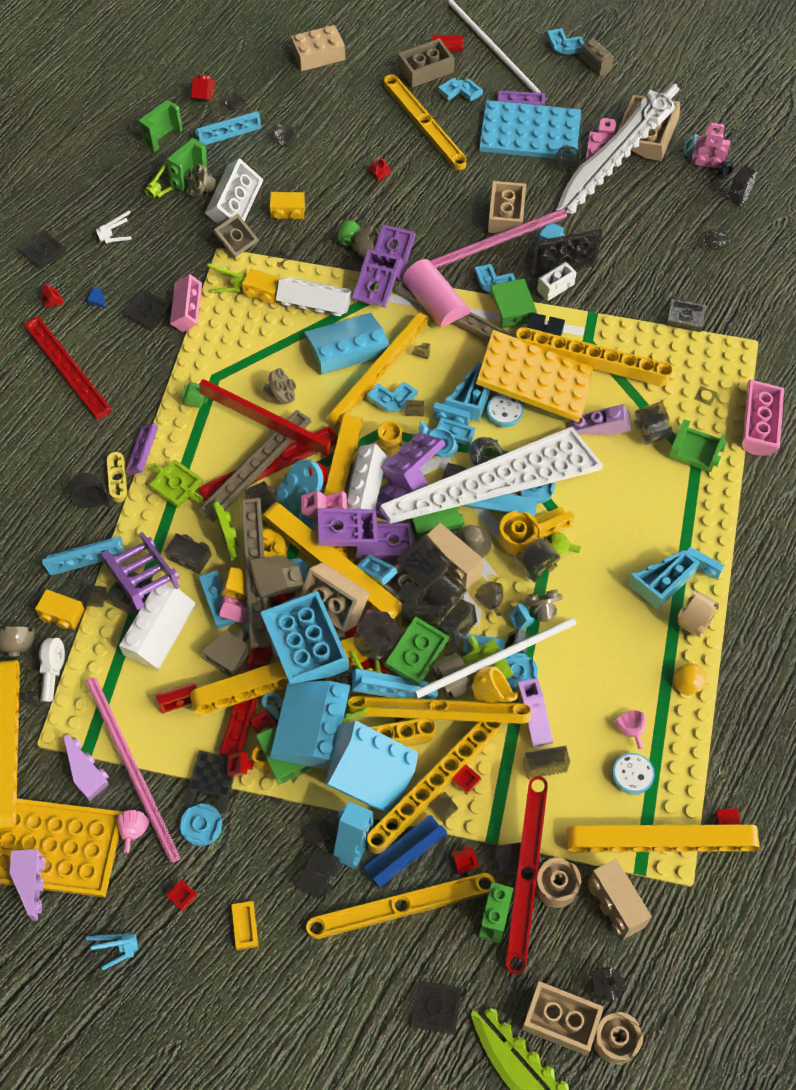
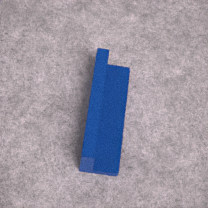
M429 815L368 863L364 869L380 889L447 835V831L436 822L432 815Z

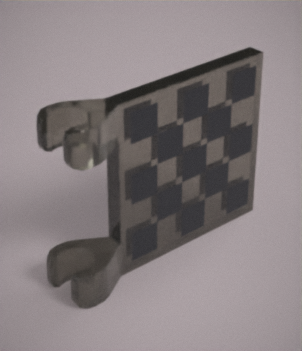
M199 750L189 787L184 797L186 806L193 807L197 792L220 797L216 806L217 811L222 814L226 813L235 777L227 776L228 756Z

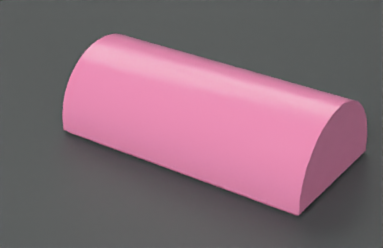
M419 260L407 269L403 276L404 284L440 328L470 314V308L430 260Z
M749 379L742 436V447L748 453L764 456L779 450L784 388Z

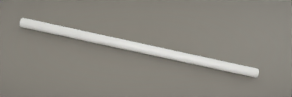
M449 0L448 5L533 93H541L453 0Z
M570 618L413 691V696L415 699L423 697L483 667H487L576 625L575 618Z

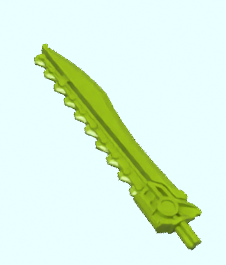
M487 1009L484 1011V1015L506 1040L504 1043L476 1011H472L471 1018L481 1044L492 1065L510 1090H545L511 1052L512 1048L549 1090H569L568 1083L562 1080L561 1082L555 1081L553 1068L549 1066L541 1067L539 1053L534 1051L527 1052L525 1039L519 1036L518 1038L512 1037L510 1024L505 1022L500 1024L498 1022L497 1010Z

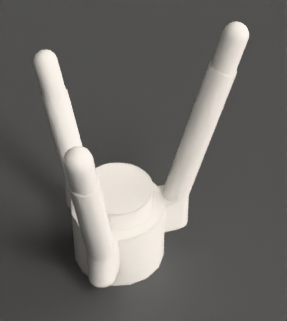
M130 211L121 214L96 229L101 242L105 241L108 244L110 242L132 239L130 236L110 238L113 236L111 229L127 222V218L121 219L129 215Z

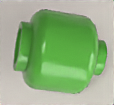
M351 220L341 223L337 234L338 241L344 246H353L355 236L360 230L359 225Z
M190 382L188 386H184L181 399H184L186 405L200 408L203 403L207 404L208 397L200 394L199 384Z

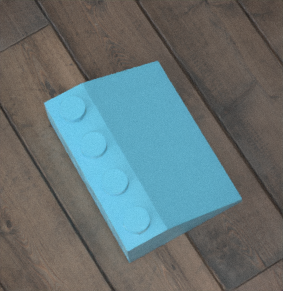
M372 313L305 332L321 374L379 358L389 347V341L384 330Z
M318 591L260 612L290 684L328 678L349 670L348 658Z
M307 681L294 684L288 682L270 758L329 770L339 724H342L350 685L333 681Z
M356 720L339 724L325 785L388 814L399 803L415 772L418 752Z

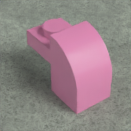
M316 490L302 495V513L310 519L317 520L318 508L347 509L346 493L340 491L325 496Z

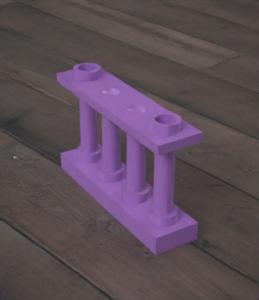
M143 532L139 533L143 543L122 554L112 556L109 550L101 553L107 568L137 610L145 607L142 602L144 595L160 586L171 582L176 589L180 588L177 581L180 579L177 571L168 566L155 549L152 538H147ZM144 550L149 552V554L125 567L123 565L120 566L121 562ZM153 560L157 563L155 566L134 577H127L128 573ZM160 571L164 572L165 575L142 588H135L137 583Z

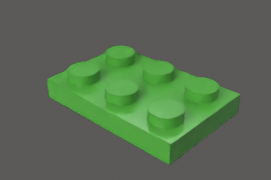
M415 616L384 666L413 684L420 686L450 637Z

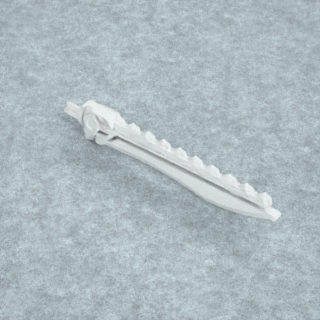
M672 84L664 93L649 90L647 99H642L639 107L616 135L597 153L580 165L568 182L556 209L557 211L565 208L567 213H575L576 206L585 203L586 195L593 194L595 186L603 184L605 176L612 175L613 167L620 166L622 158L630 156V150L639 146V140L647 138L648 131L657 128L674 111L675 106L671 98L680 90L677 84Z

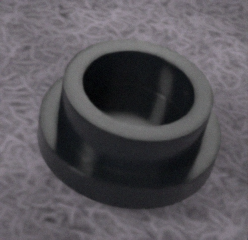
M729 160L723 161L718 167V174L722 177H728L734 171L733 163Z

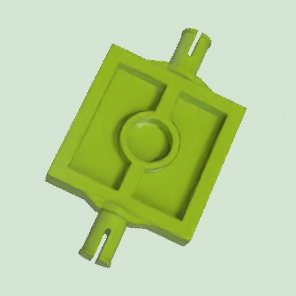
M174 459L164 468L159 467L156 463L151 465L150 470L154 471L157 476L149 484L150 488L174 506L179 508L189 498H192L197 503L203 500V497L196 493V490L203 484V479Z
M215 502L212 504L214 516L218 520L227 547L226 550L231 561H236L239 559L236 547H239L235 528L232 527L229 512L224 511L223 506L219 502Z
M473 635L471 639H466L472 650L469 654L463 656L462 660L467 667L501 650L494 639L484 645H479ZM505 658L487 666L498 668L506 680L514 676ZM476 672L469 674L470 680H474Z

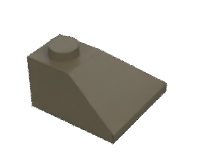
M238 213L213 230L234 258L259 241Z
M284 555L248 561L260 598L293 593L304 585L299 566Z

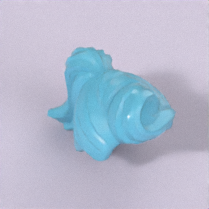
M420 422L419 433L442 438L446 444L435 454L436 456L450 458L457 452L458 444L450 431L443 428L431 430L424 422Z

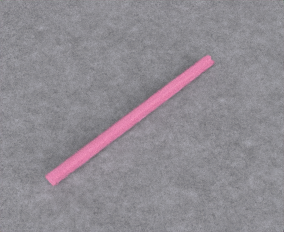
M565 208L480 242L478 241L445 254L437 259L435 258L431 260V263L436 269L437 266L439 268V265L441 267L443 264L445 266V263L446 265L449 262L451 264V261L453 263V261L459 260L460 257L463 259L464 256H468L470 253L474 254L478 250L480 252V249L482 251L484 248L486 250V247L488 249V246L489 248L492 245L494 247L495 243L498 245L501 241L504 243L505 240H509L511 237L513 239V236L514 238L517 235L519 237L521 233L525 235L527 231L529 233L531 230H537L538 227L541 228L544 224L546 226V223L548 225L550 222L552 224V221L553 223L556 220L558 222V219L560 221V219L566 218L567 213Z
M96 677L87 679L86 682L115 746L118 752H120L119 754H121L120 757L123 759V763H125V768H127L126 770H128L135 788H137L136 791L140 795L139 798L142 800V804H144V809H146L152 825H154L153 828L157 832V837L160 839L165 854L169 858V862H175L180 859L178 858L180 857L179 853H176L178 851L173 846L175 844L171 841L172 839H169L171 837L168 834L169 832H166L168 831L167 827H165L166 825L160 813H158L159 811H157L158 809L155 806L156 804H154L153 797H151L152 795L143 781L144 779H142L141 772H139L137 763H135L136 761L122 735Z

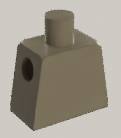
M240 628L235 636L228 631L222 632L201 651L204 660L229 677L236 676L249 655V648L245 643L249 637L248 632Z

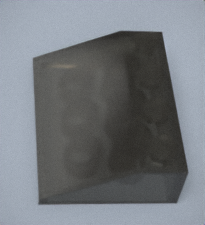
M602 229L534 241L526 252L525 260L530 277L543 276L564 262H567L574 270L596 266Z

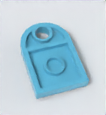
M299 460L293 464L275 491L274 495L295 517L299 518V514H303L301 496L316 490L320 492L323 485L321 468L312 460ZM310 467H311L312 470H313L312 476L309 475V468H310Z

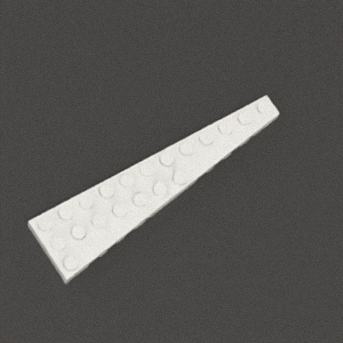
M570 427L380 505V510L389 523H394L600 471L603 468V464L573 427Z

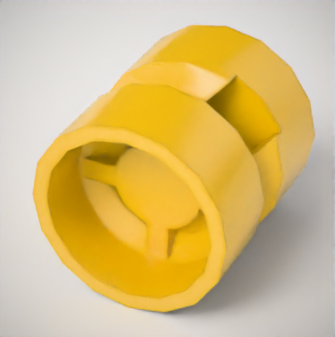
M393 421L384 422L378 428V447L386 455H395L402 447L401 426Z

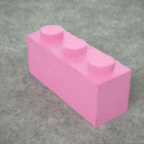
M190 274L176 281L174 286L170 324L182 332L198 324L202 283Z

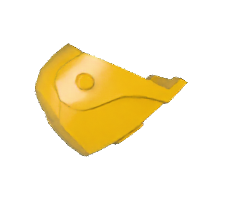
M483 667L474 676L472 689L476 699L485 702H508L518 698V692L512 691L508 681L498 668Z

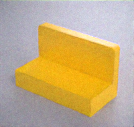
M559 507L535 517L538 523V540L571 527L574 521L573 513L571 511L565 512L563 507Z

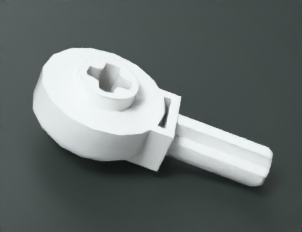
M47 638L39 650L40 673L43 674L41 701L43 702L53 701L55 676H59L60 669L64 664V645L59 638Z

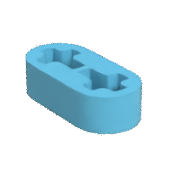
M271 692L263 696L262 705L264 710H268L272 718L278 723L284 700L278 694ZM269 699L271 701L275 700L276 708L272 704L268 705Z

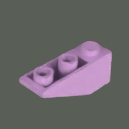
M624 404L584 413L579 422L571 420V427L578 434L615 435L631 431V416Z
M538 678L518 682L516 692L519 694V703L526 704L531 708V720L526 723L533 748L552 744L553 738Z
M66 735L64 740L75 786L90 801L109 785L106 780L109 776L102 768L97 769L93 765L95 760L88 752L84 754L80 750L82 745L75 737L71 739Z
M38 850L11 851L10 875L28 916L33 921H38V914L42 911V902L39 900V895L43 891L44 886L41 870L45 868V857H42Z

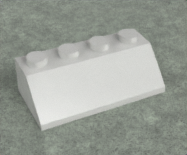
M240 158L230 163L225 169L205 214L220 225L237 213L245 221L263 179Z
M285 277L279 279L276 300L281 301L282 305L291 306L292 303L297 304L298 308L301 309L311 307L315 308L314 311L325 313L326 310L331 311L332 315L342 316V314L348 311L354 290Z
M376 444L360 446L356 453L346 491L347 509L375 510L383 476L381 467L385 464L387 455Z
M168 583L151 591L144 603L145 607L141 608L119 645L123 656L156 670L160 669L196 606L192 599Z

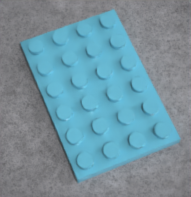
M486 100L479 151L576 161L581 109Z

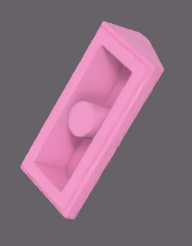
M225 595L222 599L219 616L247 624L249 623L247 602Z

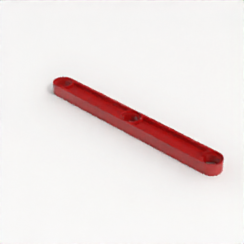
M542 776L533 777L528 784L506 958V967L513 974L522 973L527 963L548 783ZM535 780H541L544 783L543 791H534L532 783ZM525 867L533 870L534 875L530 880H525L521 876V870ZM518 957L522 960L523 965L520 970L515 971L511 969L509 963L512 958Z

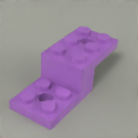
M385 224L382 225L375 249L367 250L352 297L353 300L383 308L387 307L394 282L402 280L416 236L415 232ZM396 241L399 243L397 248H390L392 242ZM373 283H378L379 287L377 290H370V286Z
M418 433L381 467L390 485L385 487L378 495L375 507L377 518L387 521L380 510V505L428 486L420 468L446 445L442 438Z
M318 508L317 510L318 546H355V559H365L370 554L377 556L379 559L402 560L413 550L412 523H378L376 510ZM340 525L342 529L335 530L332 526ZM394 538L398 543L392 544L388 540Z

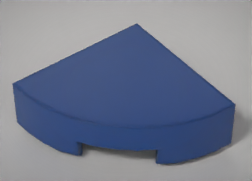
M94 287L87 299L88 304L104 308L105 297L103 292Z

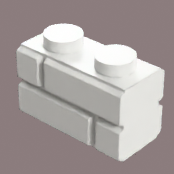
M564 262L538 279L537 291L549 301L575 284V270L567 262Z

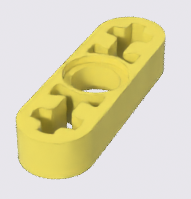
M113 452L107 457L109 493L113 501L123 502L128 495L125 460L121 453ZM118 459V467L115 468L114 462ZM115 474L122 475L120 480L112 479ZM118 486L121 490L120 495H116Z

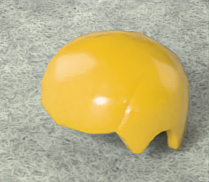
M688 663L676 671L673 681L680 693L692 695L705 687L707 677L705 671L699 665Z

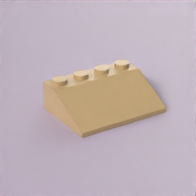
M632 96L618 131L639 107L642 99H647V97ZM673 101L674 111L657 128L649 130L648 137L640 139L639 146L632 148L631 151L646 159L662 161L679 119L680 102Z

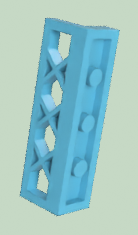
M256 111L201 127L195 130V135L198 141L207 145L261 129L260 114Z
M505 494L461 506L506 514L512 511L528 512L535 518L538 499Z
M121 536L55 553L46 556V559H43L42 562L51 576L104 561L101 553L109 550L112 556H118L125 552L123 539Z
M355 669L352 674V691L393 698H414L413 691L431 683L423 681L420 686H417L403 677ZM438 690L418 699H434L438 696Z

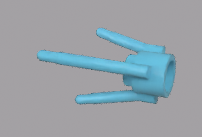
M135 933L86 936L85 940L118 939V941L90 946L91 950L119 946L120 953L125 952V954L103 965L101 969L105 970L126 958L134 957L133 952L139 951Z

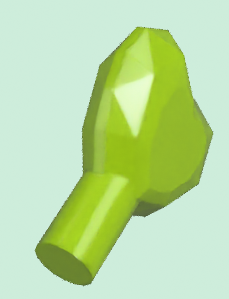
M556 532L552 535V542L548 547L550 553L580 552L581 546L570 543L563 533Z

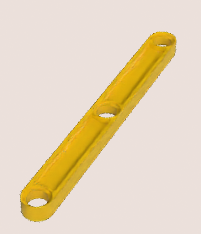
M390 74L385 76L384 87L452 168L463 170L466 167V156L396 75ZM389 81H394L395 83H394V84H389V83H387V82H389ZM422 120H427V121H429V122H427V123H422V122H420V121H422ZM461 160L463 163L457 164L455 161Z
M419 312L332 410L328 418L330 423L335 426H339L342 423L343 416L350 414L425 328L429 320L428 316Z
M353 696L348 699V712L350 714L365 708L368 709V712L360 716L520 724L531 720L530 706L518 703Z
M481 873L316 916L307 922L306 930L311 938L321 939L488 895L490 888L482 889L479 886V881L481 879H488L492 884L495 883V880L490 874ZM397 901H405L408 905L407 909L401 912L395 908ZM315 922L323 926L322 931L318 934L310 931L311 925Z

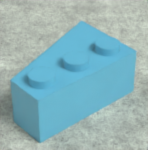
M478 362L465 376V380L455 388L450 397L448 396L445 399V405L470 411V420L478 422L491 391L476 384L482 365L481 362Z
M683 550L663 559L662 562L654 566L653 564L648 566L643 571L632 573L628 586L658 610L696 573L700 562Z
M349 801L346 807L343 806L338 815L340 821L333 860L356 869L367 847L368 834L374 828L373 811Z

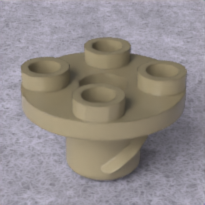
M196 164L192 170L187 172V195L198 198L204 191L207 194L214 190L216 185L215 178L212 177V174H207V169L204 165Z
M281 368L270 372L269 384L265 383L263 394L268 401L277 402L279 400L283 404H290L295 400L294 389H296V384L293 379L288 378Z
M469 525L459 529L455 534L482 558L489 554L492 540L485 529Z
M557 589L547 591L546 595L539 596V593L528 594L526 600L523 601L524 606H535L533 614L537 616L538 621L547 622L556 617L557 608L553 602L563 599V595L558 593Z

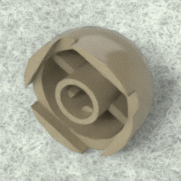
M374 225L361 228L355 236L353 249L362 259H365L368 249H375L379 233L376 227L373 228Z
M5 627V629H1L0 651L7 652L9 657H20V653L26 652L32 647L35 638V628L29 631L28 627Z

